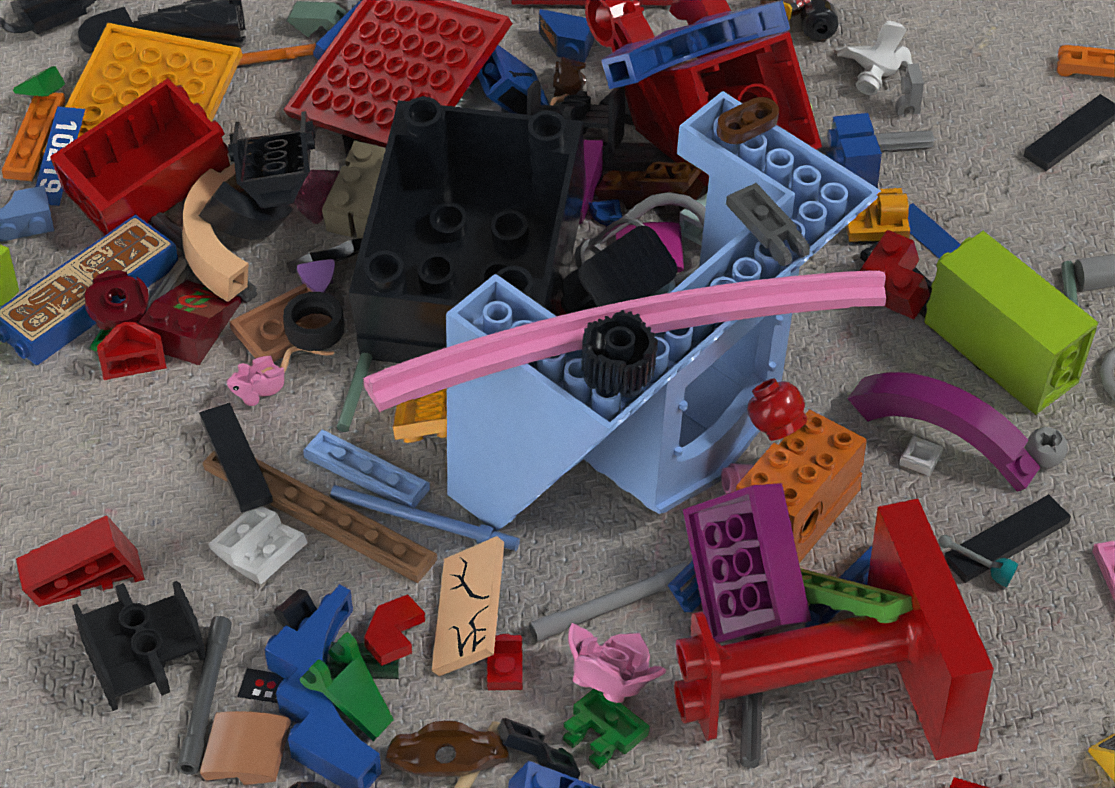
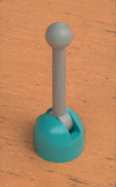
M942 535L938 539L940 547H949L989 567L992 579L1006 588L1018 568L1019 563L1008 558H1000L992 562L954 543L948 535Z

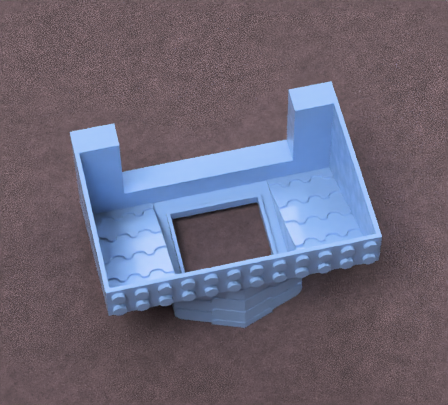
M722 91L679 126L677 155L709 175L699 268L670 293L737 282L798 276L800 266L878 198L877 194L881 190L778 125L741 144H729L722 141L717 135L719 116L743 104ZM757 183L797 225L796 229L808 241L809 255L803 258L798 257V255L796 256V253L790 249L788 241L785 240L782 242L791 253L792 263L784 267L778 264L773 259L769 248L766 249L726 205L727 196ZM494 274L446 313V348L557 316L500 276ZM792 313L726 321L655 333L658 344L654 376L651 377V382H647L646 387H642L641 393L632 398L624 397L620 392L617 395H614V392L606 394V390L599 391V388L592 389L588 387L584 381V371L581 369L582 349L499 371L447 388V495L486 525L495 527L497 532L510 523L516 515L527 508L566 472L584 459L596 471L609 477L621 489L631 493L647 508L658 514L671 510L689 498L692 499L720 482L722 469L728 467L731 463H735L760 432L749 418L748 403L754 396L752 390L762 382L775 378L777 382L782 381Z

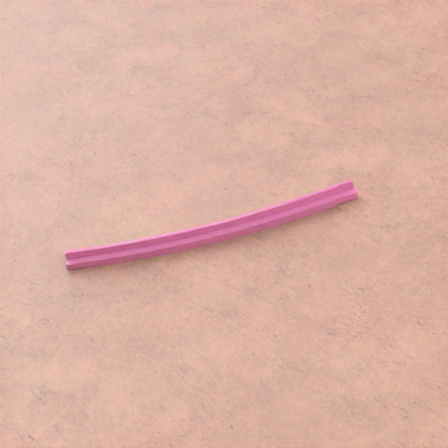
M849 271L788 276L702 287L609 304L514 327L434 351L363 378V384L378 411L381 412L408 400L417 399L476 378L581 350L584 329L587 328V323H593L596 320L598 322L599 318L605 320V316L612 318L615 313L624 310L625 313L632 311L633 315L640 314L642 322L646 323V327H651V332L661 333L763 316L849 307L885 306L886 294L884 284L886 276L885 272Z

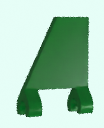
M346 632L328 651V654L335 661L349 665L332 680L328 666L318 659L299 680L306 688L322 692L374 742L394 719L360 654L356 639L353 635Z

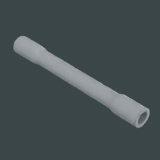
M683 562L660 571L652 577L596 599L529 622L532 637L536 642L565 631L571 626V623L577 625L658 592L670 590L668 584L687 566V563Z

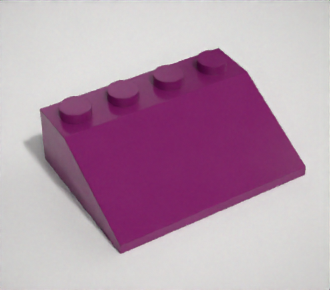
M782 483L752 485L683 509L703 612L714 640L718 643H723L811 621Z

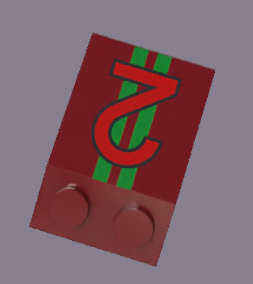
M186 280L154 300L139 321V325L161 336L164 355L200 365L241 304L242 297L236 295L227 302L205 285Z

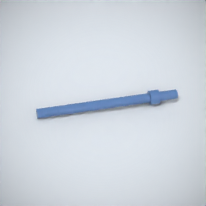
M336 485L331 490V498L476 539L477 544L496 536L504 541V548L517 551L520 544V538L496 532L495 527L484 524L479 527Z

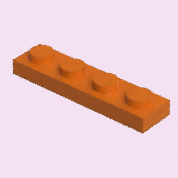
M53 92L46 97H33L3 165L2 174L4 179L33 181L44 155L43 149L48 142L57 106L64 107L66 103L64 93Z

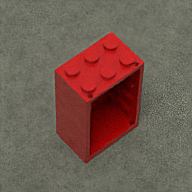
M169 78L50 156L64 193L104 236L134 215H137L146 223L151 222L152 216H156L158 212H166L186 198L195 182L210 168L221 173L225 168L231 166L227 155L229 154L228 147L222 138L225 135L222 127L215 120L211 122L207 118V114L202 106L197 102L193 104L186 90L181 85L176 86Z

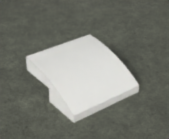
M261 506L243 513L208 545L228 565L261 585L307 544L304 533L282 524L278 513Z

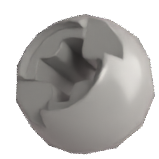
M1043 427L1034 430L1028 437L1029 441L1026 443V451L1040 467L1051 468L1059 465L1068 452L1067 440L1060 431L1054 428Z

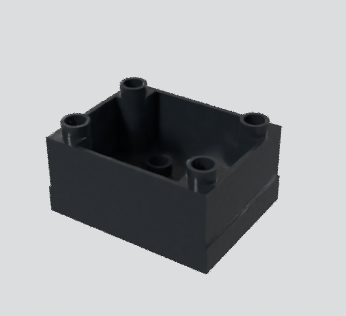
M425 96L414 98L411 101L398 100L349 290L359 354L369 353L372 355V360L402 363L446 348V313L494 274L500 276L555 316H560L562 309L560 302L564 296L562 282L569 274L587 186L583 121L564 119L559 113L550 110L540 111L534 115L440 105L435 99Z

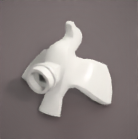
M895 21L885 22L873 47L867 45L835 49L837 56L852 58L865 68L857 76L856 87L860 92L870 96L876 95L882 87V77L894 75L901 64L906 68L907 64H913L909 49L905 46L897 47L906 32V28L902 24Z

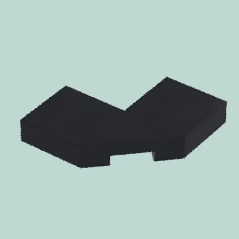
M363 238L352 239L328 250L308 253L286 263L289 272L292 274L298 273L297 266L299 264L329 259L340 261L359 254Z
M502 718L497 730L505 746L536 756L541 766L576 779L579 778L581 773L573 755L563 748L557 750L548 746L546 742H543L545 735L535 728Z

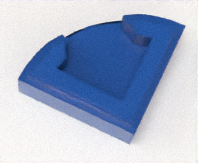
M619 199L589 203L591 216L604 226L608 227L623 217Z

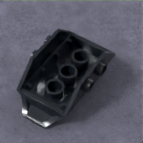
M303 111L301 113L300 130L246 138L240 121L235 122L234 133L229 134L230 144H228L230 161L235 163L237 184L247 191L261 208L293 204L301 186L310 173L311 150L315 149V126L313 121H309L307 112Z

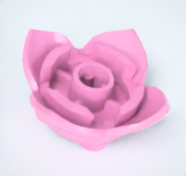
M571 623L568 631V642L574 658V675L572 680L577 685L592 687L603 692V696L607 700L622 703L625 697L637 695L647 683L665 674L666 669L664 667H649V649L640 633L618 634L610 637L602 645H598L597 637H594L588 630Z

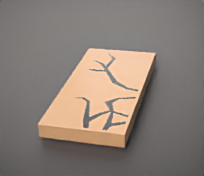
M498 536L444 558L431 670L438 676L494 655L504 541Z

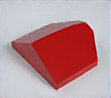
M123 322L116 325L97 346L104 380L167 369L161 336L135 322Z

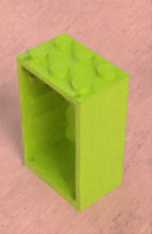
M984 230L973 238H966L959 248L951 253L947 252L940 257L936 264V276L931 285L930 300L926 305L925 324L1035 415L1079 383L1099 323Z

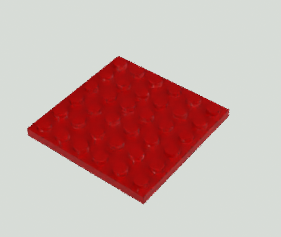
M362 0L283 110L288 117L300 121L301 113L306 111L309 121H313L315 126L386 148L398 100L411 101L414 98L425 96L435 99L440 105L456 106L512 26V22L508 16L452 0Z

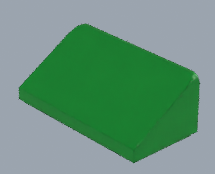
M51 66L15 86L13 92L15 94L46 97L63 87L65 82L57 67Z

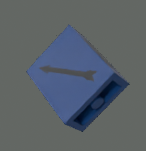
M498 45L477 74L487 98L509 113L527 115L528 87L533 81H539L533 69ZM541 86V105H550Z

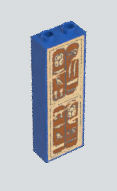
M137 215L132 216L1 306L0 341L10 344L21 358H27L36 366L96 324L86 311L85 291L93 284L92 280L97 275L106 271L122 270L127 272V276L133 277L136 280L137 277L140 278L148 288L168 274L178 261L176 244ZM118 295L112 296L111 302L121 303L125 299H119Z

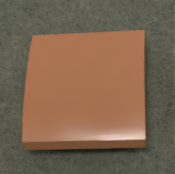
M217 712L199 773L206 781L238 777L244 785L276 782L291 723L290 719L285 716L261 712Z

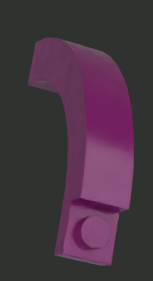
M903 372L873 374L862 378L847 398L867 422L882 417L900 416L922 420L950 431L980 451L1017 492L1026 489L1040 469L1038 463L1024 448L1029 440L1014 424L981 399L944 381Z

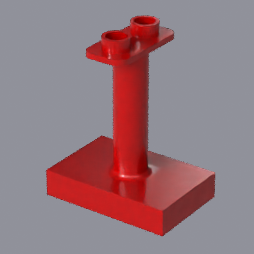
M919 499L883 505L877 508L867 581L868 586L911 596L912 611L899 615L897 621L890 623H880L876 618L869 616H857L722 646L713 639L704 613L702 611L692 613L691 637L676 640L677 659L683 680L674 682V693L682 722L685 724L699 721L706 741L717 739L719 701L896 663L935 760L977 751L994 668Z

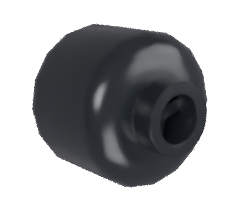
M812 0L802 8L800 18L806 36L812 40L822 41L829 39L836 33L839 22L836 9L832 3L827 0Z

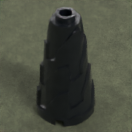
M189 0L179 5L158 9L156 12L139 15L138 21H133V28L227 46H239L246 43V36H241L240 30H246L241 0Z

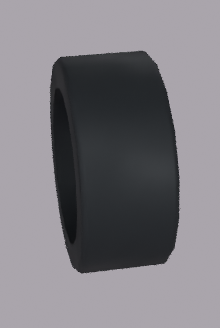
M323 292L303 293L290 300L284 309L285 334L289 342L299 349L321 351L339 342L344 334L343 308L339 300L330 294ZM310 314H323L332 319L326 326L317 329H306L296 324L302 317Z

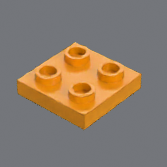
M902 188L880 189L881 192L877 194L878 198L846 225L848 241H880L887 229L909 238L908 197L906 193L902 192Z

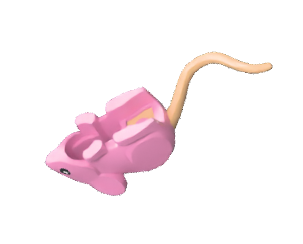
M295 346L287 349L280 367L273 363L271 356L254 359L252 366L244 363L239 364V371L233 373L227 380V386L231 392L241 397L246 405L255 406L259 403V397L274 395L281 390L284 385V375L289 364L290 355L295 351L306 350ZM307 351L327 356L334 354V351Z

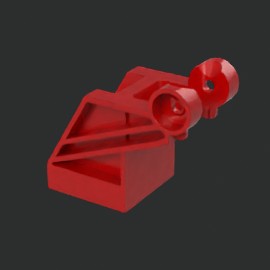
M586 0L585 15L589 29L596 41L602 46L611 47L612 52L626 44L655 37L642 14L644 8L643 6L640 7L638 0ZM673 0L669 11L677 19L686 20L687 24L691 25L703 17L731 11L726 0ZM790 31L752 39L715 50L663 69L638 83L625 86V96L636 131L677 163H690L677 155L679 126L722 91L741 103L757 97L773 100L779 107L776 125L814 149L822 147ZM701 171L696 179H699L705 186H708L709 175Z

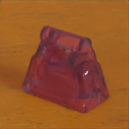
M310 170L293 202L297 209L314 224H319L324 219L322 208L340 170Z

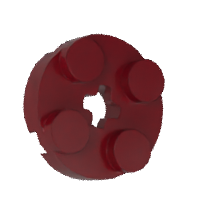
M111 270L97 275L92 280L93 284L85 291V308L90 318L103 330L113 329L116 325L123 322L139 323L149 306V294L145 283L138 277L136 280L133 277L127 276V272L122 270ZM118 295L119 299H125L121 303L111 302L112 296Z

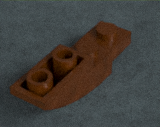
M652 162L645 172L608 171L596 186L595 192L598 199H621L626 209H632L651 195L667 192L683 194L702 170L687 162Z

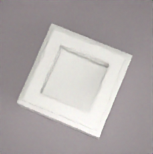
M912 436L900 458L899 465L930 477L942 455L943 446Z

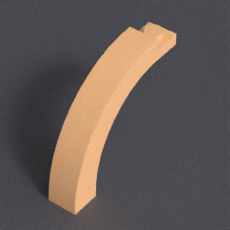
M235 163L225 168L221 173L211 168L205 172L189 191L183 209L182 243L185 258L196 277L208 289L227 302L247 288L249 263L230 252L216 237L211 224L200 218L199 214L223 181L239 193L244 191L236 181Z

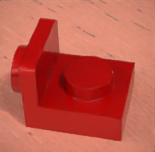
M496 635L494 655L487 657L488 691L523 690L521 635Z

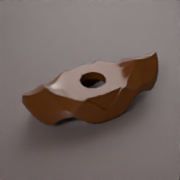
M435 721L425 725L415 733L395 736L387 748L385 762L393 768L425 777H460L504 763L509 758V754L502 739L494 732L477 731L457 721ZM443 747H452L456 751V756L451 762L441 763L436 760L438 750Z

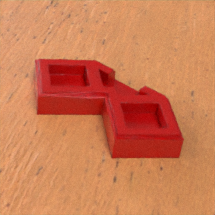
M408 594L377 606L364 636V644L381 666L412 654V644L403 635L402 631L424 623L425 612Z

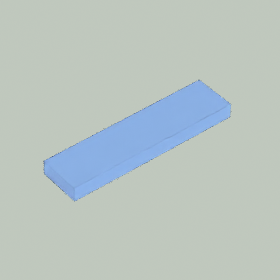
M323 429L303 450L304 458L392 502L415 508L430 490V482Z

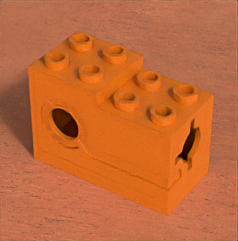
M810 409L805 414L808 418L805 425L785 437L779 445L773 443L736 485L737 491L752 485L782 483L799 563L860 491L862 473L860 471L864 465L867 442L866 438Z

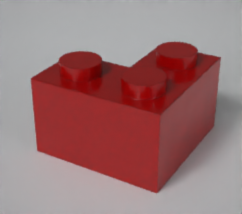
M887 229L859 271L885 272L884 289L886 302L884 307L913 320L930 297L925 276L913 271L919 262L914 240Z

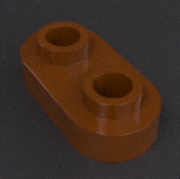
M753 98L719 116L717 135L722 141L729 144L744 143L776 126L779 107L769 98Z

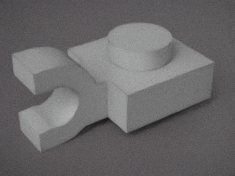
M918 63L907 64L906 76L901 77V91L905 95L899 97L896 102L897 115H903L904 109L908 106L913 107L914 114H920L921 112L920 105L924 82Z

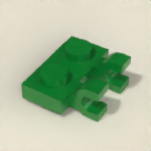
M592 689L573 705V714L575 716L564 723V728L568 732L563 735V741L574 748L583 740L588 730L592 728L602 737L597 738L590 744V749L594 753L589 756V762L600 769L609 761L616 749L626 755L649 735L650 726L622 703L611 702L603 696V692Z

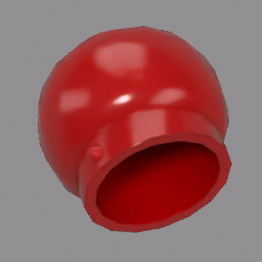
M775 378L762 382L752 390L754 396L750 399L747 407L749 418L759 431L766 433L770 441H776L791 435L807 422L808 418L804 413V398L798 388L790 382H777Z

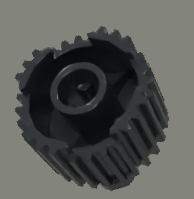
M624 310L615 313L612 318L605 316V320L599 318L598 322L596 320L593 323H587V328L584 329L581 369L584 371V381L588 387L592 389L599 388V391L606 390V394L614 392V395H617L620 392L624 397L632 398L641 393L642 387H646L647 382H651V377L654 376L658 340L655 338V333L651 332V327H646V323L642 322L640 314L633 315L632 311L625 313Z

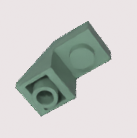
M297 1L293 5L286 21L309 38L320 26L329 31L348 12L335 2Z

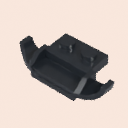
M14 0L10 3L13 12L17 15L18 21L6 23L0 17V27L7 32L15 34L28 31L40 34L87 14L86 8L94 4L96 0Z

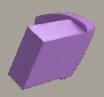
M332 259L308 262L297 266L302 284L305 283L313 292L325 293L330 284L333 283L335 262Z

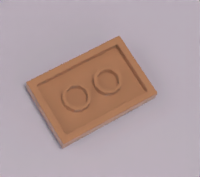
M304 283L229 321L231 331L255 359L271 356L273 362L284 357L287 349L294 346L289 342L285 334L283 320L285 307L297 295L313 291ZM310 314L302 317L296 324L306 329H317L326 326L332 319L323 314Z

